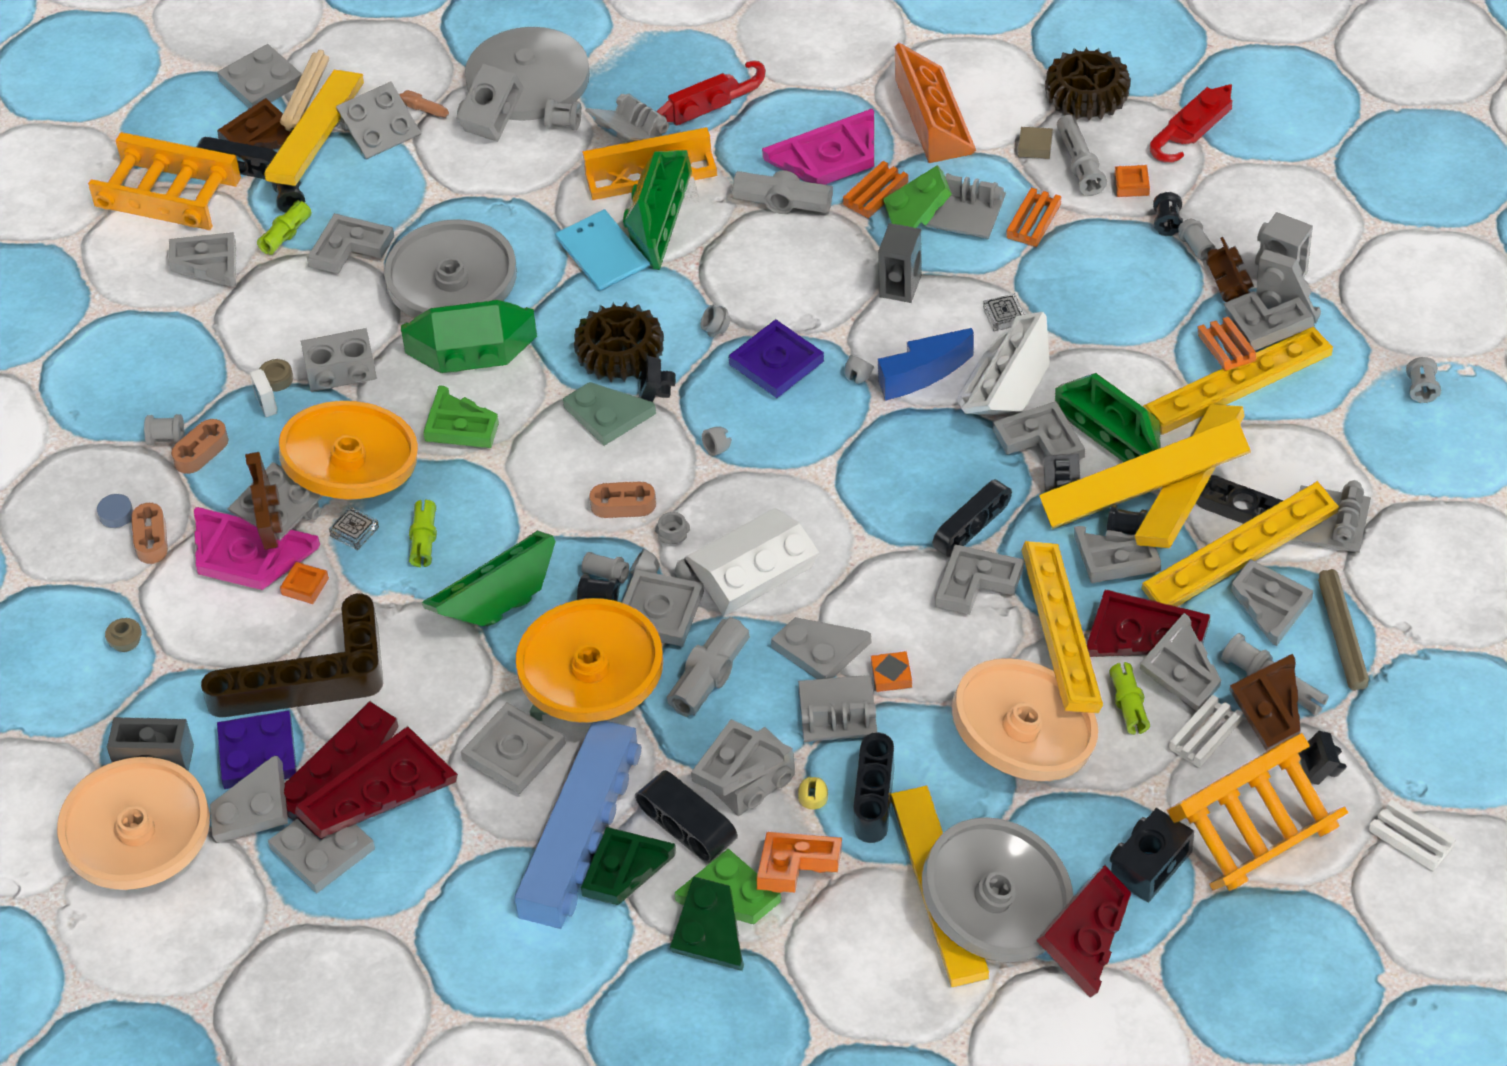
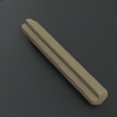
M1335 569L1322 570L1319 573L1318 582L1348 686L1353 691L1363 690L1368 687L1369 677L1338 572Z

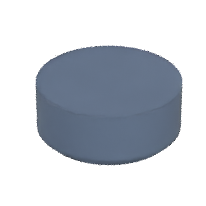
M108 495L97 505L100 522L106 527H122L132 519L133 507L130 499L125 495Z

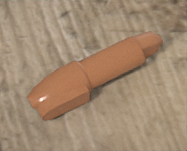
M410 90L399 94L404 104L412 109L421 110L437 117H447L449 115L447 108L422 98V94Z

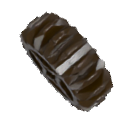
M1087 47L1084 51H1078L1073 48L1071 54L1062 52L1061 58L1054 59L1053 64L1048 67L1045 80L1046 94L1049 103L1054 105L1055 111L1062 110L1064 116L1073 114L1076 120L1080 117H1087L1089 121L1095 116L1102 120L1105 113L1114 115L1116 109H1122L1124 102L1127 101L1131 86L1127 65L1121 63L1120 57H1112L1111 51L1101 53L1099 48L1095 51H1089Z
M627 301L623 306H616L614 302L609 308L600 305L598 312L589 311L587 318L580 319L579 327L575 328V342L573 344L580 366L586 369L587 374L595 373L598 380L605 376L608 377L611 383L615 378H621L624 383L629 376L638 379L648 356L659 358L664 350V333L661 330L658 318L653 317L650 310L643 311L639 304L631 308Z

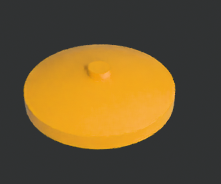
M332 401L308 407L294 415L285 424L279 437V460L286 474L301 487L316 494L332 498L364 499L388 493L407 481L417 463L418 443L411 427L395 413L365 402Z
M595 598L567 602L545 612L523 634L516 652L518 680L526 697L541 711L553 717L566 721L585 723L612 719L640 705L655 689L663 670L661 639L652 622L643 613L627 604L614 600Z

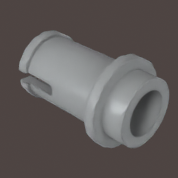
M1190 218L1180 224L1178 228L1180 240L1187 242L1197 259L1205 260L1207 253L1212 249H1216V247L1203 232L1202 223Z
M587 552L582 561V573L609 579V582L611 579H618L620 583H624L629 574V563L624 562L622 557L612 559Z

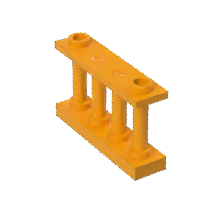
M120 132L115 140L121 160L120 164L108 183L91 179L88 185L94 206L182 224L193 228L211 230L213 225L208 209L211 197L219 184L236 187L241 179L236 155ZM133 166L148 169L137 188L122 186ZM162 172L177 175L166 194L150 192ZM190 178L206 181L195 200L179 198Z
M1303 733L1282 742L1167 809L1174 823L1187 818L1190 824L1194 822L1221 869L1223 876L1209 883L1212 890L1226 886L1228 891H1231L1249 881L1246 876L1248 872L1316 832L1322 837L1340 826L1337 820L1348 814L1345 806L1329 813L1327 812L1298 762L1301 760L1298 753L1310 746ZM1279 765L1281 770L1285 769L1315 820L1299 831L1268 780L1271 777L1268 770ZM1247 782L1251 788H1256L1285 838L1268 849L1238 798L1241 794L1237 788ZM1217 800L1220 806L1225 805L1254 855L1252 859L1238 867L1207 816L1210 813L1207 806Z

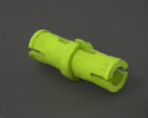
M297 200L285 214L277 216L273 220L270 229L257 239L259 249L265 254L269 253V255H272L284 241L292 239L296 235L298 227L311 216L310 207L305 202Z
M425 499L424 511L422 510V500L415 502L414 521L409 528V536L412 541L409 562L415 567H421L422 556L424 557V567L432 563V543L437 537L436 527L434 526L436 504Z
M1124 662L1125 672L1123 673L1121 663H1117L1109 670L1116 690V706L1122 710L1127 732L1136 735L1134 727L1136 724L1139 734H1142L1150 728V722L1143 706L1145 698L1143 690L1137 687L1132 665Z

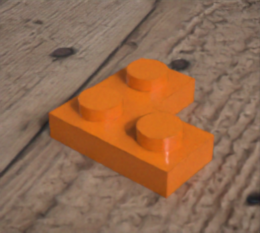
M767 832L757 874V890H767L775 893H795L800 870H812L819 873L838 872L842 852V837Z

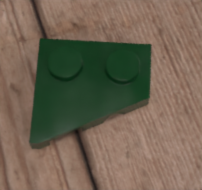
M606 827L581 886L582 896L619 905L675 856V843Z
M693 876L670 945L673 953L743 970L744 962L738 937L732 890L729 885Z

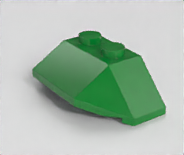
M687 150L655 151L644 167L638 184H634L630 208L624 212L623 225L628 229L631 241L655 270H660L692 175Z
M501 300L430 308L416 316L410 323L406 322L401 325L405 353L439 373L508 365L537 337L534 309L522 308L516 304Z
M1097 373L1061 384L1055 388V401L1067 420L1121 461L1126 462L1161 448L1160 421L1147 409Z
M537 530L521 542L421 603L424 609L440 615L480 626L493 625L503 618V613L513 607L517 608L531 601V596L542 589L556 541L553 535Z

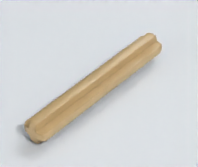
M324 50L312 53L280 119V124L285 126L287 131H292L305 113L328 65L329 56L324 54Z

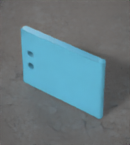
M605 209L555 233V238L594 284L597 291H601L650 266V262Z

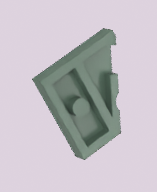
M592 382L585 384L563 398L564 408L603 446L656 414V407L653 402Z

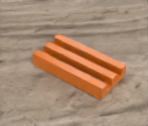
M882 161L843 196V205L869 219L885 204L883 200L885 197L908 183V174L904 171L899 174L898 168L893 166L889 169L888 163ZM890 180H893L886 188H884V189L881 191V189H882ZM871 198H874V199H872L865 207H863V205H864L868 200H870Z
M1031 187L1007 229L1006 238L1037 247L1061 205V196L1055 194L1054 198H1050L1049 192L1043 191L1040 195L1037 194V189ZM1036 203L1029 217L1027 218L1025 224L1023 225L1021 231L1017 233L1021 225L1023 224L1025 218L1027 217L1029 211L1031 210L1033 204ZM1044 205L1048 206L1033 235L1031 237L1027 236L1031 228L1036 223L1037 218L1040 212L1042 211Z
M1229 316L1222 318L1223 324L1221 325L1217 321H1212L1208 329L1204 324L1197 326L1198 336L1224 371L1256 361L1255 350ZM1214 336H1217L1219 338V340L1223 344L1224 349L1227 351V353H1230L1231 356L1234 358L1233 360H1230L1227 354L1223 351V349L1214 339Z

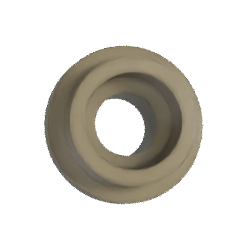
M131 618L117 619L105 631L107 643L120 652H128L136 648L142 635L139 623Z

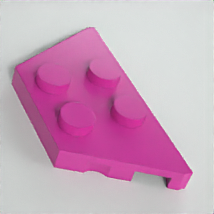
M866 110L762 148V157L766 162L784 171L794 173L805 182L823 185L874 167V110Z
M199 507L194 509L196 522L195 544L197 548L195 556L199 575L263 590L288 572L295 562L300 563L320 546L318 536L290 530L280 541L278 540V548L264 550L256 526L237 516Z

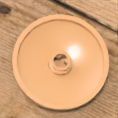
M1012 658L993 659L980 663L963 676L953 697V721L966 745L987 764L1014 777L1032 781H1053L1071 776L1087 763L1097 743L1098 724L1095 714L1065 711L1054 671L1037 663Z
M127 758L100 767L87 775L72 789L60 810L57 834L66 861L79 876L88 882L105 888L118 890L138 889L165 881L180 872L195 858L208 834L210 812L200 783L185 768L160 758Z

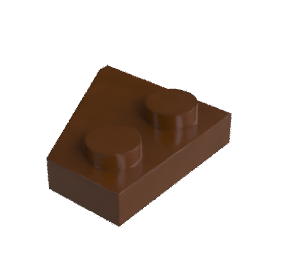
M267 98L217 130L219 139L272 150L281 148L292 131L285 130V126L280 124L283 113Z
M259 452L245 454L246 464L253 479V485L250 488L259 536L264 550L278 548L277 533L283 532L279 511L275 512V505H280L277 485H270Z
M1293 654L1230 685V693L1266 752L1300 734L1301 731L1300 715L1298 713V689L1295 676L1296 662Z

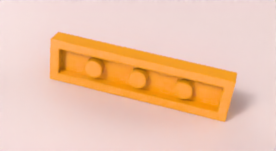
M705 127L582 151L585 176L592 200L632 193L634 184H638L639 180L633 181L628 179L631 174H641L655 151L687 150L690 165L693 162L706 160V167H691L692 175L690 181L717 176L708 128ZM605 179L613 181L611 185L599 188L595 184V181Z

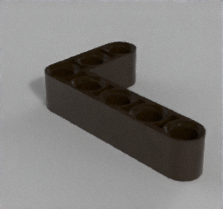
M356 593L348 596L343 601L341 610L345 652L219 669L206 674L201 681V688L208 712L215 717H231L364 698L377 694L383 687V671L379 627L372 599L363 593Z

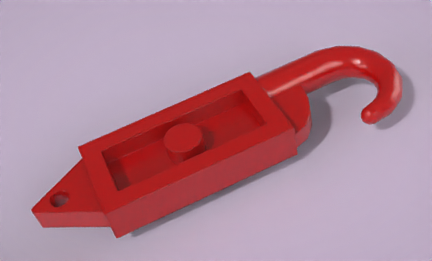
M756 60L746 62L745 67L756 68V73L752 78L738 83L733 75L721 73L668 95V101L656 112L664 116L667 122H673L677 126L731 103V100L750 93L761 85L766 73L764 64Z
M1232 84L1214 89L1206 87L1182 108L1150 142V153L1161 162H1175L1183 158V152L1166 154L1161 151V148L1169 140L1181 144H1194L1232 110Z

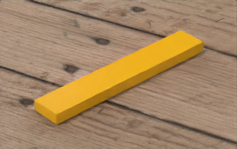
M333 70L265 170L266 181L292 186L297 185L341 118L336 106L356 96L364 84L363 74Z
M1311 327L1256 352V361L1226 371L1222 368L1143 405V407L1160 421V434L1164 435L1204 416L1210 404L1227 405L1331 356L1333 346L1315 327Z
M1210 404L1193 435L1237 418L1241 424L1245 417L1243 406ZM1216 467L1164 486L1135 534L1137 545L1170 548Z
M1237 418L1040 494L1039 497L1051 528L1055 529L1107 509L1112 504H1120L1251 453V450Z
M1316 481L1144 581L1141 589L1150 600L1177 607L1241 570L1250 559L1253 561L1258 560L1338 513L1339 506L1322 485Z
M1025 541L1021 551L1064 710L1099 713L1103 702L1059 545Z
M928 786L891 793V802L951 987L989 979V970L985 958L965 950L952 941L935 922L925 902L922 889L923 866L931 848L943 834Z

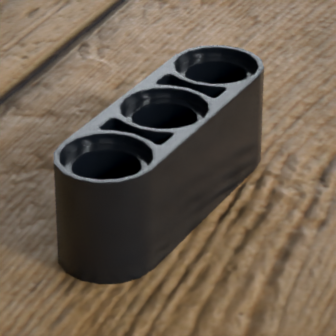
M880 732L871 733L862 739L853 805L854 830L856 836L867 843H876L882 840L887 835L895 769L894 743L888 735Z
M663 770L635 793L638 805L651 819L705 862L712 861L738 838L735 827L722 813L667 770Z

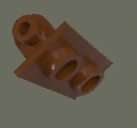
M1221 237L1220 239L1224 247L1210 250L1207 253L1206 263L1216 280L1215 282L1223 301L1228 302L1250 293L1249 289L1253 288L1254 284L1246 269L1240 271L1239 266L1244 264L1236 246L1229 248L1224 237Z

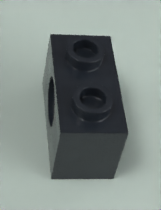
M1156 807L1147 819L1142 817L1136 823L1132 836L1125 844L1121 842L1115 847L1110 856V862L1112 863L1111 872L1130 892L1149 903L1192 853L1194 830L1180 821L1174 823L1170 815Z

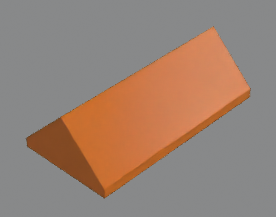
M898 43L895 46V80L928 163L972 155L976 151L975 145L942 66Z

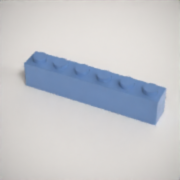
M605 720L591 723L515 895L519 919L562 929L566 917L574 914L578 899V889L583 884L590 867V861L593 854L596 853L606 824L611 825L614 820L617 798L619 794L624 795L627 790L629 770L632 765L636 766L639 762L642 747L641 744L637 743L636 728Z

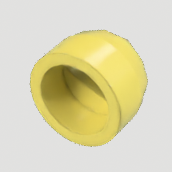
M807 777L802 780L798 788L800 804L811 810L823 807L828 801L826 783L819 777ZM810 788H815V797L808 796Z

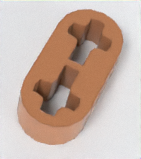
M217 419L205 420L176 443L171 452L175 468L184 474L194 473L220 453L229 441L225 424Z
M647 482L602 483L593 487L589 495L592 512L601 518L641 517L652 513L656 508L655 490ZM637 497H644L643 501H637ZM609 498L607 503H602L603 499Z
M140 504L132 512L133 544L137 557L141 562L154 564L164 559L168 552L166 521L162 508L158 504ZM147 518H151V526L145 525ZM154 539L153 548L148 549V540Z

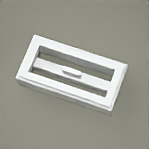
M1212 695L1169 742V750L1199 768L1243 720V712L1238 709L1233 712L1231 705L1226 702L1223 704L1218 703L1219 698L1215 695ZM1213 712H1215L1211 716V718L1201 727V729L1191 738V740L1184 747H1182L1186 743V741L1196 732V730L1206 721V719ZM1223 718L1227 719L1196 755L1192 753Z
M1392 799L1387 804L1386 810L1383 809L1379 813L1378 819H1374L1369 827V832L1432 871L1436 869L1455 847L1456 839ZM1387 823V824L1390 825L1391 827H1393V828H1395L1396 830H1398L1399 832L1403 833V834L1405 835V837L1401 836V835L1398 834L1397 832H1395V831H1393L1392 829H1390L1389 827L1385 826V824ZM1419 843L1420 845L1424 846L1425 848H1427L1428 850L1432 851V852L1435 853L1436 855L1434 856V855L1430 854L1429 852H1427L1426 850L1422 849L1421 847H1419V846L1416 845V844Z

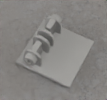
M391 81L336 106L342 117L339 120L342 129L350 131L366 160L421 135V131Z
M621 94L617 98L616 103L618 106L616 111L586 108L585 110L596 118L595 123L604 128L615 130L617 132L616 136L627 143L662 136L669 127L664 116L647 107L646 104L631 94Z
M947 173L945 177L952 194L935 211L933 218L926 227L989 239L1006 196L1004 188L999 187L996 182L981 181L979 184V179H975L973 185H970L969 177H965L962 184V177Z
M272 462L265 470L270 485L276 484L279 492L280 505H275V512L279 511L282 521L283 532L277 533L278 540L280 541L302 517L306 520H316L320 516L321 508L318 501L323 495L301 487L286 474L281 466ZM249 486L230 505L228 511L257 527L251 488Z
M1352 480L1343 487L1342 492L1325 489L1339 506L1338 513L1291 541L1360 553L1371 497L1364 496V489L1361 483ZM1301 485L1299 491L1303 490L1308 486Z
M871 675L798 681L804 742L859 738L877 732L876 706L873 697Z

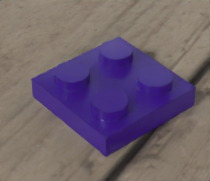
M775 319L729 354L728 358L730 366L775 398H778L823 363L824 352Z
M289 710L217 722L221 779L224 789L232 788L274 756H278L283 763L284 779H290L297 772L292 718Z

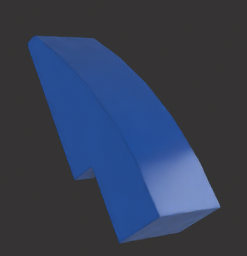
M968 328L908 341L907 352L878 358V382L885 401L926 388L961 367L974 355L973 329Z

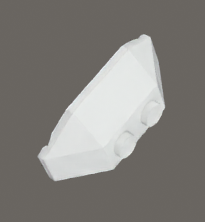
M1044 312L1016 316L1010 323L1012 327L1002 333L985 351L957 398L965 414L1000 415L1019 413L1028 406L1031 396L1041 383L1042 377L1050 365L1047 317Z

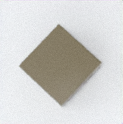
M1021 127L1018 157L1050 159L1053 129Z

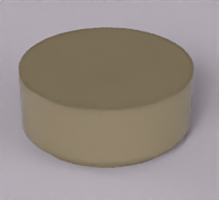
M272 359L262 364L259 368L264 371L274 392L286 389L293 382L291 365L285 360Z

